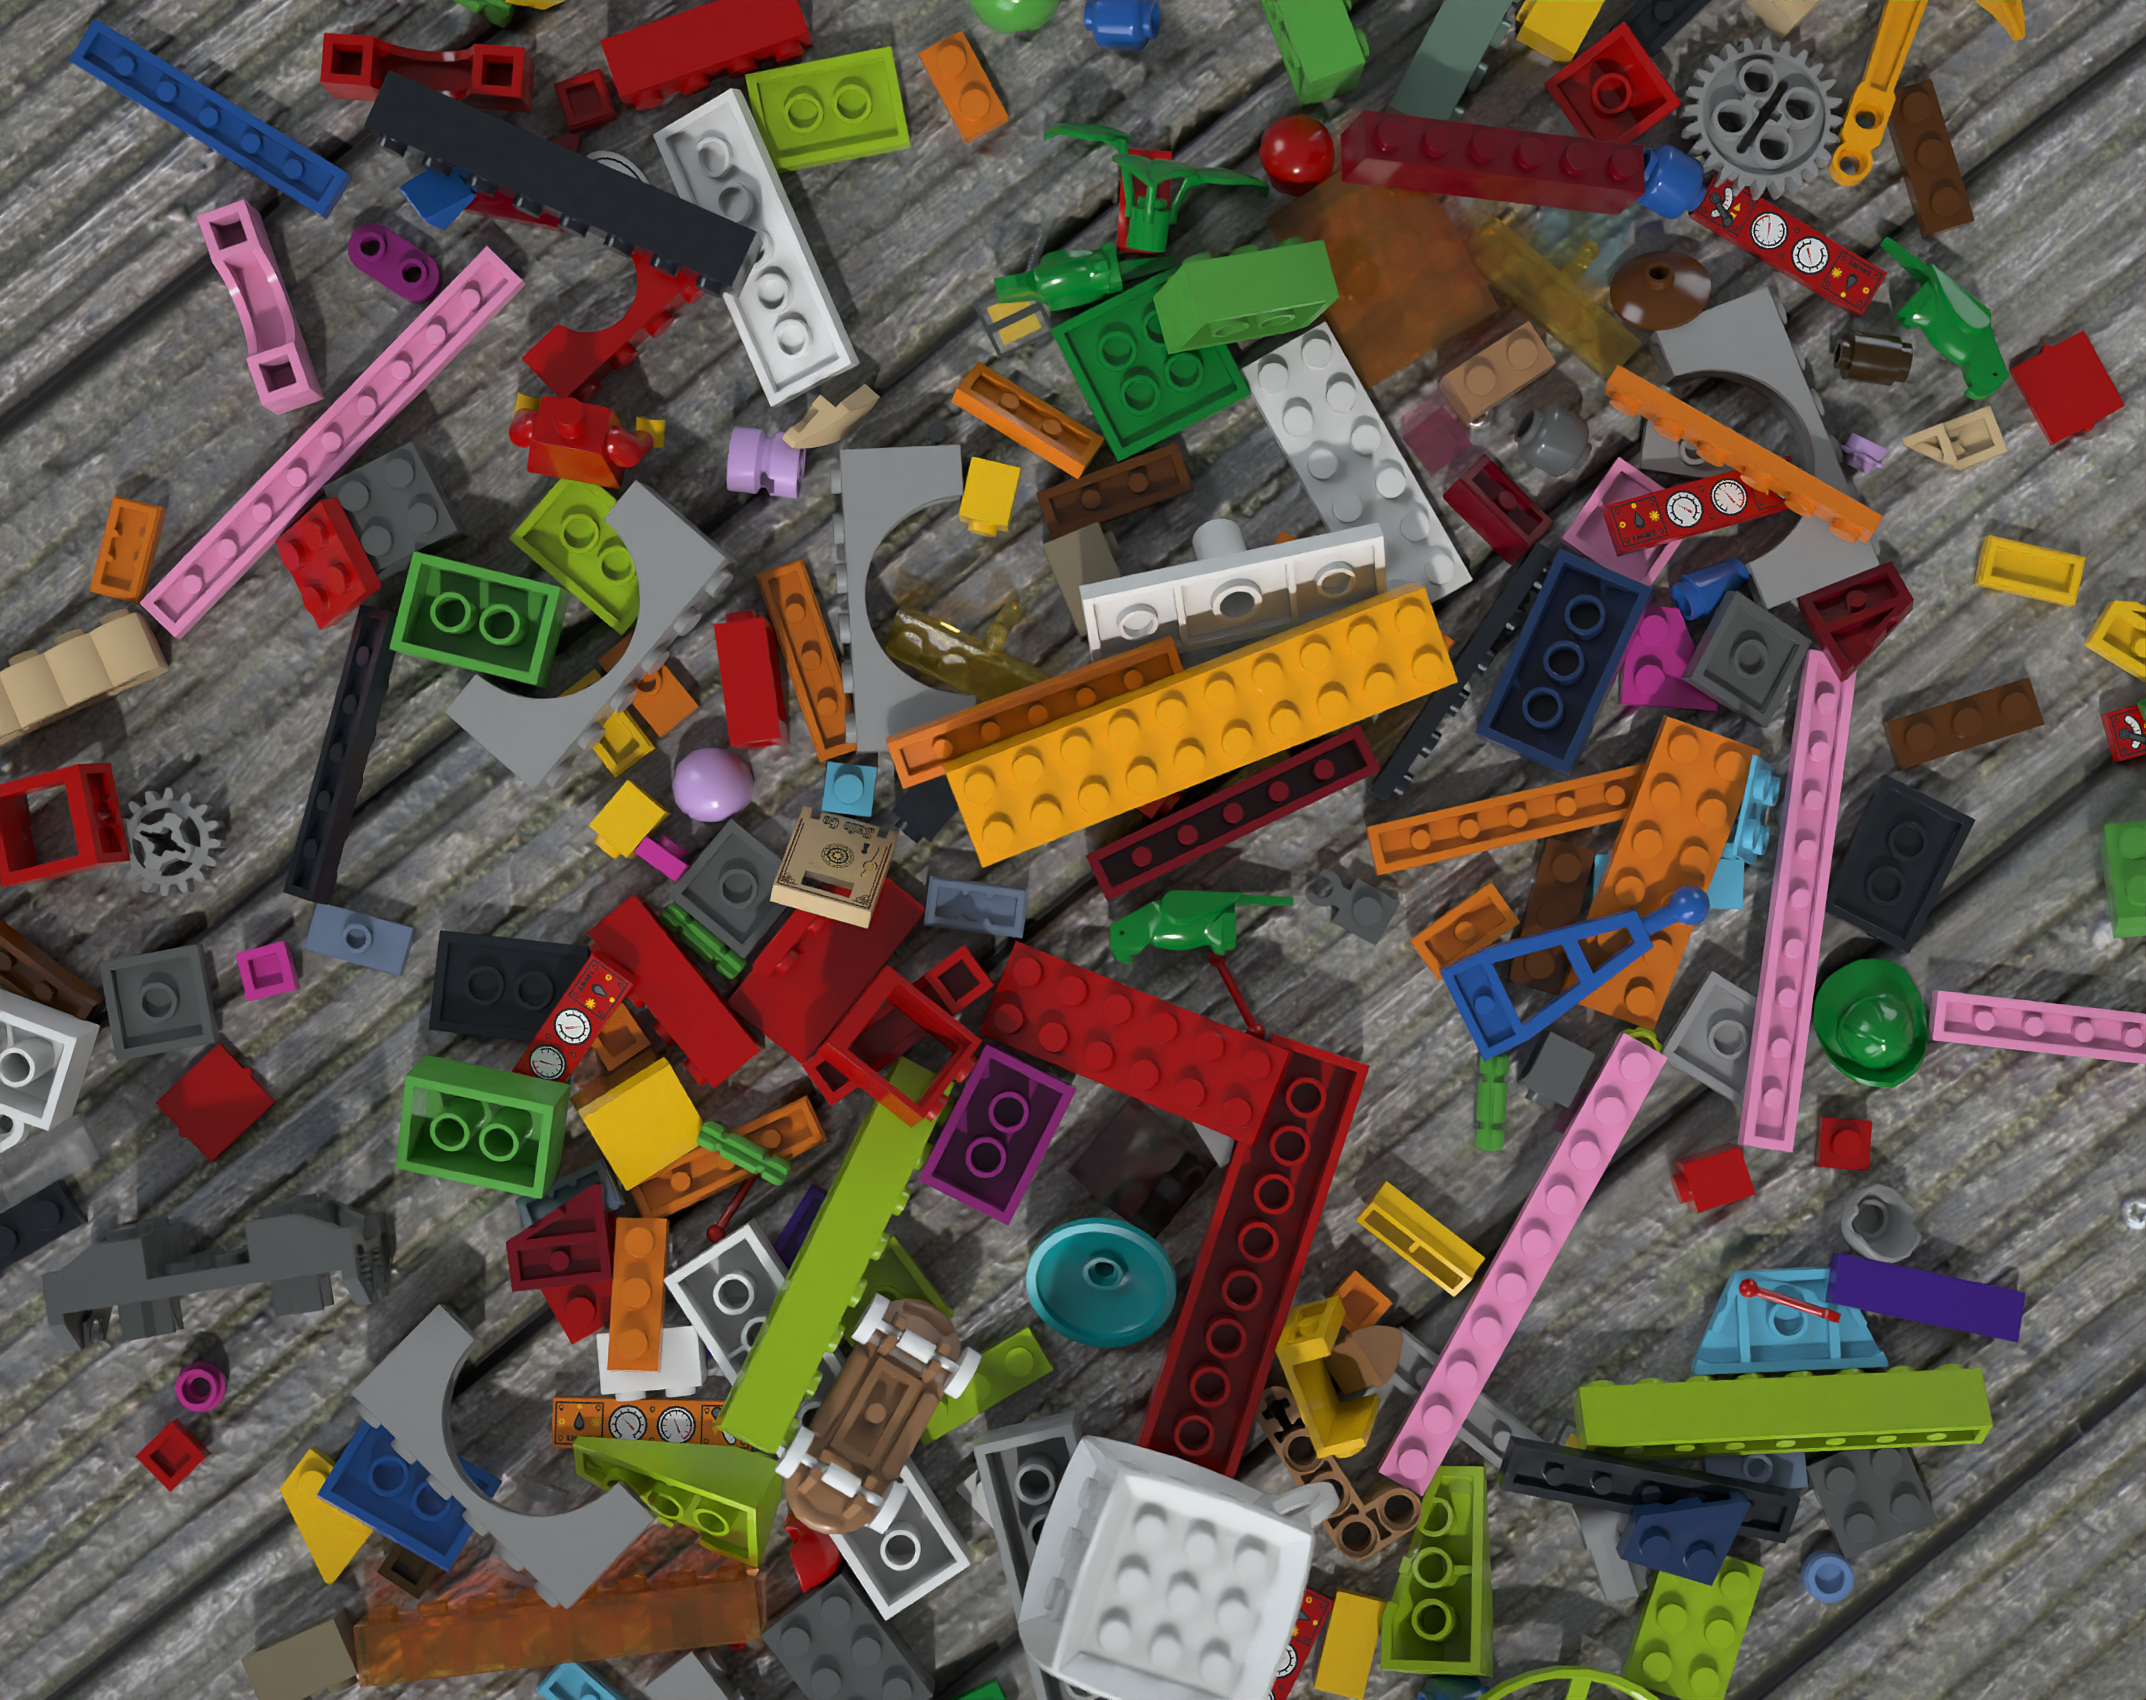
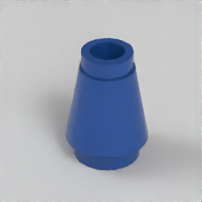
M1733 557L1727 561L1680 575L1678 583L1671 587V597L1676 608L1680 609L1682 616L1687 620H1693L1697 617L1705 619L1719 607L1726 591H1738L1749 582V576L1742 562Z

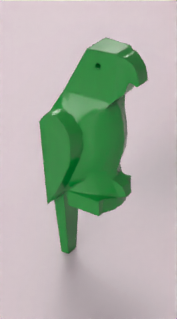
M1887 236L1880 243V246L1921 287L1894 318L1906 329L1921 330L1929 344L1939 354L1961 369L1963 379L1968 387L1964 391L1965 396L1973 400H1983L1990 397L2009 377L1992 331L1990 309L1935 265H1926Z
M1114 242L1102 244L1101 250H1059L1044 255L1040 260V264L1029 272L994 278V284L999 304L1036 301L1047 305L1050 311H1062L1114 297L1128 290L1127 283L1163 272L1175 266L1176 263L1174 256L1122 261L1121 254L1116 253Z
M1170 890L1164 896L1110 924L1109 949L1115 960L1127 965H1131L1132 956L1140 954L1148 945L1178 951L1207 945L1215 954L1223 956L1226 950H1234L1235 907L1293 906V897L1250 895L1241 892Z

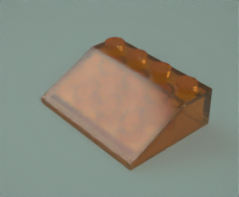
M1340 170L1266 220L1278 243L1294 237H1303L1305 243L1324 240L1339 298L1320 315L1322 322L1326 321L1365 391L1492 321L1500 309L1434 193L1342 182Z

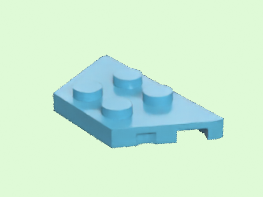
M1831 1266L1732 1270L1692 1360L1691 1373L1694 1375L1888 1367V1361L1867 1328V1322L1860 1310L1825 1303ZM1744 1279H1753L1759 1287L1841 1313L1839 1323L1757 1296L1745 1298L1739 1293V1284Z

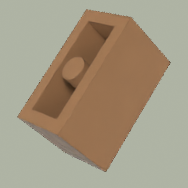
M1527 321L1445 374L1438 387L1463 425L1466 426L1547 374L1556 364V361L1530 321Z

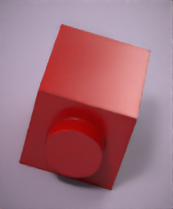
M1727 1143L1673 1161L1677 1174L1671 1175V1183L1677 1200L1680 1204L1687 1203L1688 1208L1697 1213L1756 1195L1741 1148L1738 1145Z

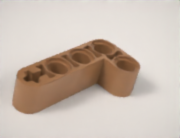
M1279 1379L1266 1380L1255 1417L1297 1486L1317 1483L1325 1479H1334L1341 1484V1491L1338 1495L1340 1503L1335 1511L1324 1519L1321 1524L1344 1557L1351 1560L1368 1558L1410 1532L1419 1524L1422 1517V1505L1417 1494L1392 1479L1384 1481L1359 1497L1334 1455L1318 1459L1315 1449H1313V1452L1306 1458L1296 1459L1288 1453L1290 1442L1299 1436L1309 1437L1290 1386ZM1272 1394L1277 1400L1286 1397L1282 1402V1407L1291 1423L1287 1424L1284 1428L1272 1410L1263 1412L1267 1408L1265 1399ZM1404 1495L1410 1499V1506L1403 1515L1391 1517L1384 1512V1506L1392 1496ZM1361 1522L1366 1524L1368 1532L1362 1541L1348 1543L1342 1539V1532L1349 1523Z

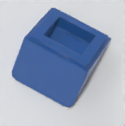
M427 170L407 181L399 188L425 222L444 231L477 196L473 189L466 185V180L454 172L450 173L449 178H445Z

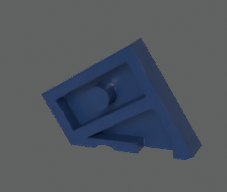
M1737 1491L1729 1493V1500L1702 1503L1699 1497L1680 1499L1669 1505L1652 1503L1635 1506L1618 1542L1616 1551L1622 1560L1712 1586L1751 1503L1745 1493Z

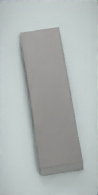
M1399 1325L1398 1329L1403 1333L1402 1350L1396 1370L1389 1381L1412 1400H1415L1439 1355L1403 1326ZM1483 1391L1479 1394L1457 1434L1458 1437L1498 1469H1500L1510 1436L1546 1442Z

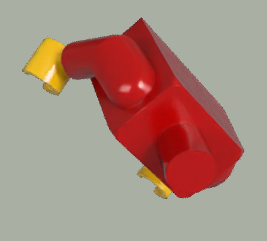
M518 392L512 422L509 427V437L511 442L520 448L530 446L527 472L621 490L626 468L638 464L653 447H664L666 419L653 420L646 419V417H636L635 432L631 434L623 428L614 410L608 407L582 403L572 397L561 399L544 396L540 399L527 396L524 392Z

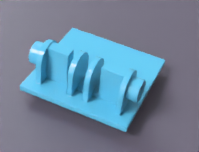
M1752 756L1744 798L1740 805L1741 812L1735 818V821H1738V825L1733 824L1720 857L1733 860L1739 858L1750 865L1756 864L1757 855H1764L1770 836V827L1764 825L1768 806H1775L1780 791V777H1775L1776 769L1759 756Z

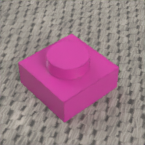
M664 834L659 841L653 837L646 836L634 852L675 882H678L692 866L683 859L688 851Z
M282 941L235 953L247 1002L301 989L289 941Z

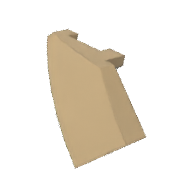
M864 384L835 407L820 394L812 403L803 420L795 426H791L782 439L794 449L814 448L837 442L859 429L880 396Z
M1991 405L1901 439L1904 447L1958 471L2008 452Z

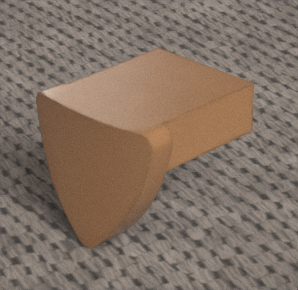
M1367 1326L1335 1341L1331 1354L1322 1358L1325 1366L1344 1395L1371 1385L1380 1387L1388 1383L1400 1360L1403 1333L1400 1329L1390 1326Z

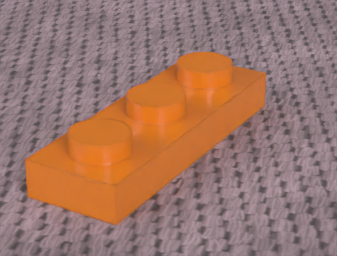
M979 361L958 386L951 400L955 405L1077 479L1081 477L1098 453L1105 439Z
M617 1217L607 1370L610 1372L661 1373L666 1293L664 1279L667 1276L670 1225L668 1219Z

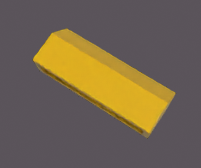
M1384 1179L1366 1200L1356 1218L1359 1224L1453 1297L1472 1280L1476 1270L1485 1259L1484 1256Z

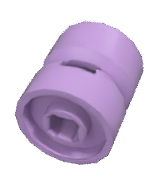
M735 426L728 453L727 489L729 491L756 494L761 487H765L771 496L798 499L804 476L806 448L794 449L782 439L786 432L777 431L772 438H768L763 429Z

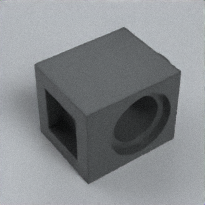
M1543 1030L1517 1083L1529 1089L1525 1096L1526 1099L1550 1111L1553 1110L1556 1103L1569 1108L1596 1054L1551 1031Z

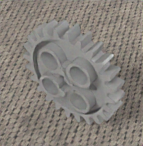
M1749 37L1745 38L1739 45L1738 52L1731 44H1726L1719 53L1720 58L1711 54L1703 64L1705 70L1697 69L1690 79L1694 86L1688 87L1682 96V99L1691 105L1685 106L1682 109L1679 119L1691 122L1692 124L1688 125L1680 136L1681 139L1696 141V144L1687 154L1691 157L1701 155L1706 160L1702 164L1704 173L1712 169L1718 172L1714 183L1715 187L1718 188L1727 179L1733 181V196H1737L1745 186L1750 187L1753 200H1758L1766 187L1773 200L1779 198L1784 192L1785 186L1793 194L1796 193L1803 186V179L1811 183L1820 174L1818 167L1825 168L1832 160V156L1828 151L1834 150L1841 141L1837 135L1831 132L1837 131L1844 123V119L1831 115V113L1841 105L1842 99L1836 97L1828 98L1826 94L1835 84L1834 79L1820 82L1817 76L1824 65L1819 63L1808 68L1805 65L1808 56L1806 49L1795 58L1790 56L1789 41H1785L1778 51L1772 50L1770 37H1765L1757 50H1755ZM1744 78L1757 80L1763 92L1756 93L1751 91L1746 86ZM1777 85H1785V92L1765 119L1761 129L1749 143L1745 153H1738L1736 148L1758 117L1759 111L1770 99ZM1786 105L1798 107L1802 111L1804 120L1792 118L1786 110ZM1718 117L1730 119L1735 124L1737 132L1730 133L1725 131L1720 126ZM1760 144L1771 146L1776 151L1778 160L1766 158L1761 153Z

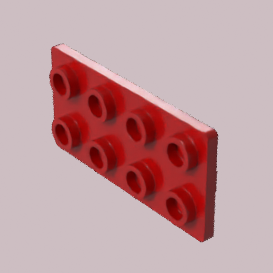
M886 876L868 929L796 909L751 965L754 967L753 970L730 997L728 1006L794 1059L804 1064L810 1059L922 918L926 908ZM822 882L819 887H813L848 898L852 892L850 889Z

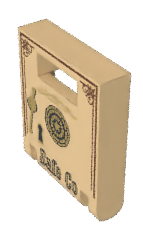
M804 805L773 883L770 901L868 929L897 846L899 832L889 830L885 839L880 838L879 826L822 811L820 819L816 820L813 819L814 808ZM804 877L852 890L851 895L848 898L803 885Z

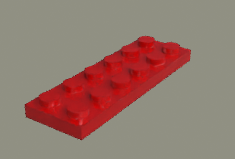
M1018 941L1014 944L979 1034L1252 1147H1256L1293 1054L1291 1051Z

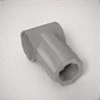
M1582 1505L1572 1507L1573 1517L1585 1549L1590 1551L1605 1599L1607 1601L1625 1600L1637 1596L1643 1590L1648 1589L1641 1565L1620 1559L1616 1551L1618 1542L1630 1519V1514Z

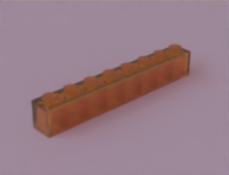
M737 1563L716 1568V1574L697 1576L696 1570L685 1569L666 1574V1580L647 1582L646 1576L634 1575L618 1579L616 1586L597 1588V1582H595L567 1610L561 1604L553 1608L541 1598L534 1588L520 1590L517 1592V1597L498 1599L497 1593L477 1594L468 1597L467 1603L448 1605L447 1599H432L418 1603L417 1609L398 1611V1605L394 1604L368 1609V1615H364L353 1627L359 1685L362 1688L762 1640L760 1635L766 1624L760 1569L746 1570L745 1564Z

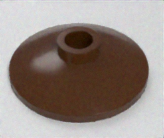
M1653 251L1629 260L1616 272L1610 285V300L1616 314L1628 324L1645 330H1668L1687 324L1701 314L1711 296V280L1705 267L1693 257L1675 251Z

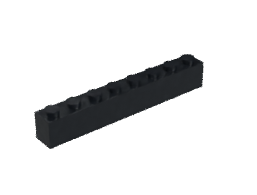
M390 70L364 124L377 138L375 145L389 154L403 158L406 152L422 158L420 164L422 167L439 176L449 178L451 172L468 179L466 185L482 195L494 198L496 192L511 197L514 199L511 205L530 216L540 218L541 213L545 212L558 218L557 226L575 236L585 238L587 232L604 238L603 246L610 251L626 258H631L633 252L651 259L649 266L652 269L671 278H677L679 272L697 279L694 284L696 288L722 299L725 292L739 298L763 245L758 233L750 228Z

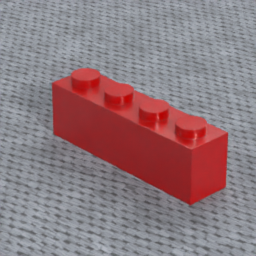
M717 0L600 40L621 101L626 110L635 107L637 111L655 108L664 102L663 97L681 91L684 95L702 92L711 86L710 81L727 75L731 79L745 77V74L757 71V65L774 59L778 63L795 60L805 53L804 49L813 46L798 0Z
M632 895L587 932L594 941L589 946L592 953L598 949L638 978L627 994V997L638 1008H641L644 1004L657 1019L652 1024L657 1034L669 1047H672L675 1043L678 1044L689 1058L683 1063L684 1066L701 1086L706 1082L713 1089L720 1086L765 1049L740 1016L728 1006L727 1000L671 931L660 922L658 915L641 895Z

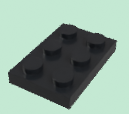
M1882 775L1829 879L1825 914L1902 953H1910L1976 819L1888 775Z
M440 930L428 1030L533 1041L591 956L589 946Z

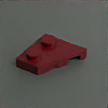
M1892 561L1799 597L1798 608L1839 681L1843 682L1848 680L1913 610L1914 599Z
M603 1181L595 1182L506 1241L512 1292L613 1280L614 1262Z

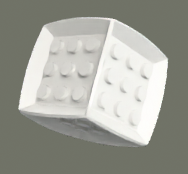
M1087 1435L1081 1438L1069 1462L1037 1545L1018 1620V1630L1023 1645L1031 1659L1048 1673L1109 1700H1266L1289 1644L1305 1590L1316 1539L1312 1527L1322 1522L1335 1511L1340 1503L1339 1497L1333 1485L1328 1482L1307 1484L1280 1495L1271 1492L1262 1493L1227 1476L1167 1454L1119 1441ZM1311 1504L1292 1517L1283 1516V1514L1293 1509Z

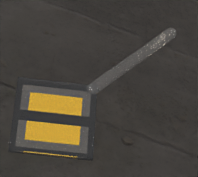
M1054 192L1051 196L1025 272L1034 269L1039 263L1061 200L1059 192ZM994 292L972 303L999 360L1051 336L1050 329L1054 328L1043 304L1036 301L999 304L997 294Z

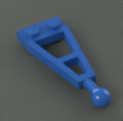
M1684 885L1673 892L1669 904L1642 917H1639L1637 911L1631 908L1490 945L1440 968L1439 971L1483 1060L1486 1061L1531 1039L1654 947L1649 938L1650 935L1676 922L1685 925H1695L1703 921L1709 913L1710 900L1706 892L1700 887ZM1626 927L1632 941L1591 970L1577 940ZM1562 945L1578 981L1521 1023L1492 963Z

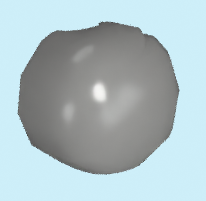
M1870 1184L1857 1189L1849 1196L1842 1210L1840 1223L1843 1237L1855 1253L1863 1258L1894 1263L1909 1257L1921 1239V1233L1913 1225L1915 1207L1905 1198L1901 1197V1194L1893 1187Z

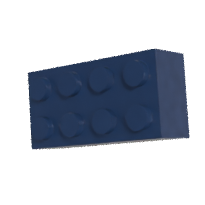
M1559 548L1475 733L1478 738L1571 779L1654 597L1653 588Z

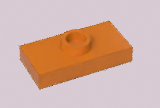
M116 495L113 496L89 592L140 604L146 593L167 509Z
M635 629L597 660L607 674L624 655ZM665 663L652 675L646 673L634 687L638 693L632 704L661 738L700 707Z

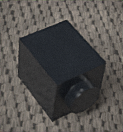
M944 775L912 786L892 809L893 812L901 817L895 826L916 844L923 837L933 844L960 812L948 779Z

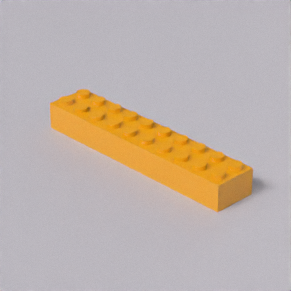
M1409 582L1188 668L1181 673L1170 675L1139 689L1129 691L944 763L942 767L983 868L1457 683L1458 680L1424 586Z

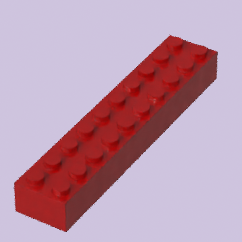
M1273 1032L1269 1033L1267 1042L1291 1051L1293 1054L1256 1147L1234 1140L1230 1160L1225 1166L1134 1442L1135 1446L1188 1461L1231 1479L1235 1477L1276 1353L1275 1349L1281 1337L1370 1065Z

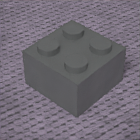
M412 441L322 486L328 499L337 496L380 582L410 568L414 551L434 556L469 538L425 450Z

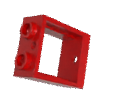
M754 610L725 614L726 622L714 624L730 745L742 751L790 744L774 627L765 617L756 615Z
M111 763L76 764L0 784V881L2 887L37 884L130 861ZM65 785L79 855L38 865L24 795Z
M886 965L872 979L816 1053L912 1128L924 1118L932 1122L942 1111L950 1099L944 1094V1091L953 1079L961 1083L975 1067L979 1059L973 1053L982 1040L891 967ZM885 1000L894 1005L952 1052L915 1102L848 1050Z

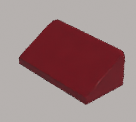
M1485 453L1443 494V499L1510 565L1514 564L1554 524Z

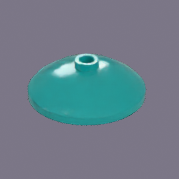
M1084 1218L1056 1227L1039 1241L1028 1263L1026 1287L1031 1304L1037 1314L1057 1333L1084 1345L1121 1347L1149 1337L1166 1322L1174 1307L1177 1279L1174 1266L1168 1254L1146 1232L1118 1220ZM1100 1262H1106V1263H1109V1264H1111V1265H1104V1264H1102V1263H1100Z

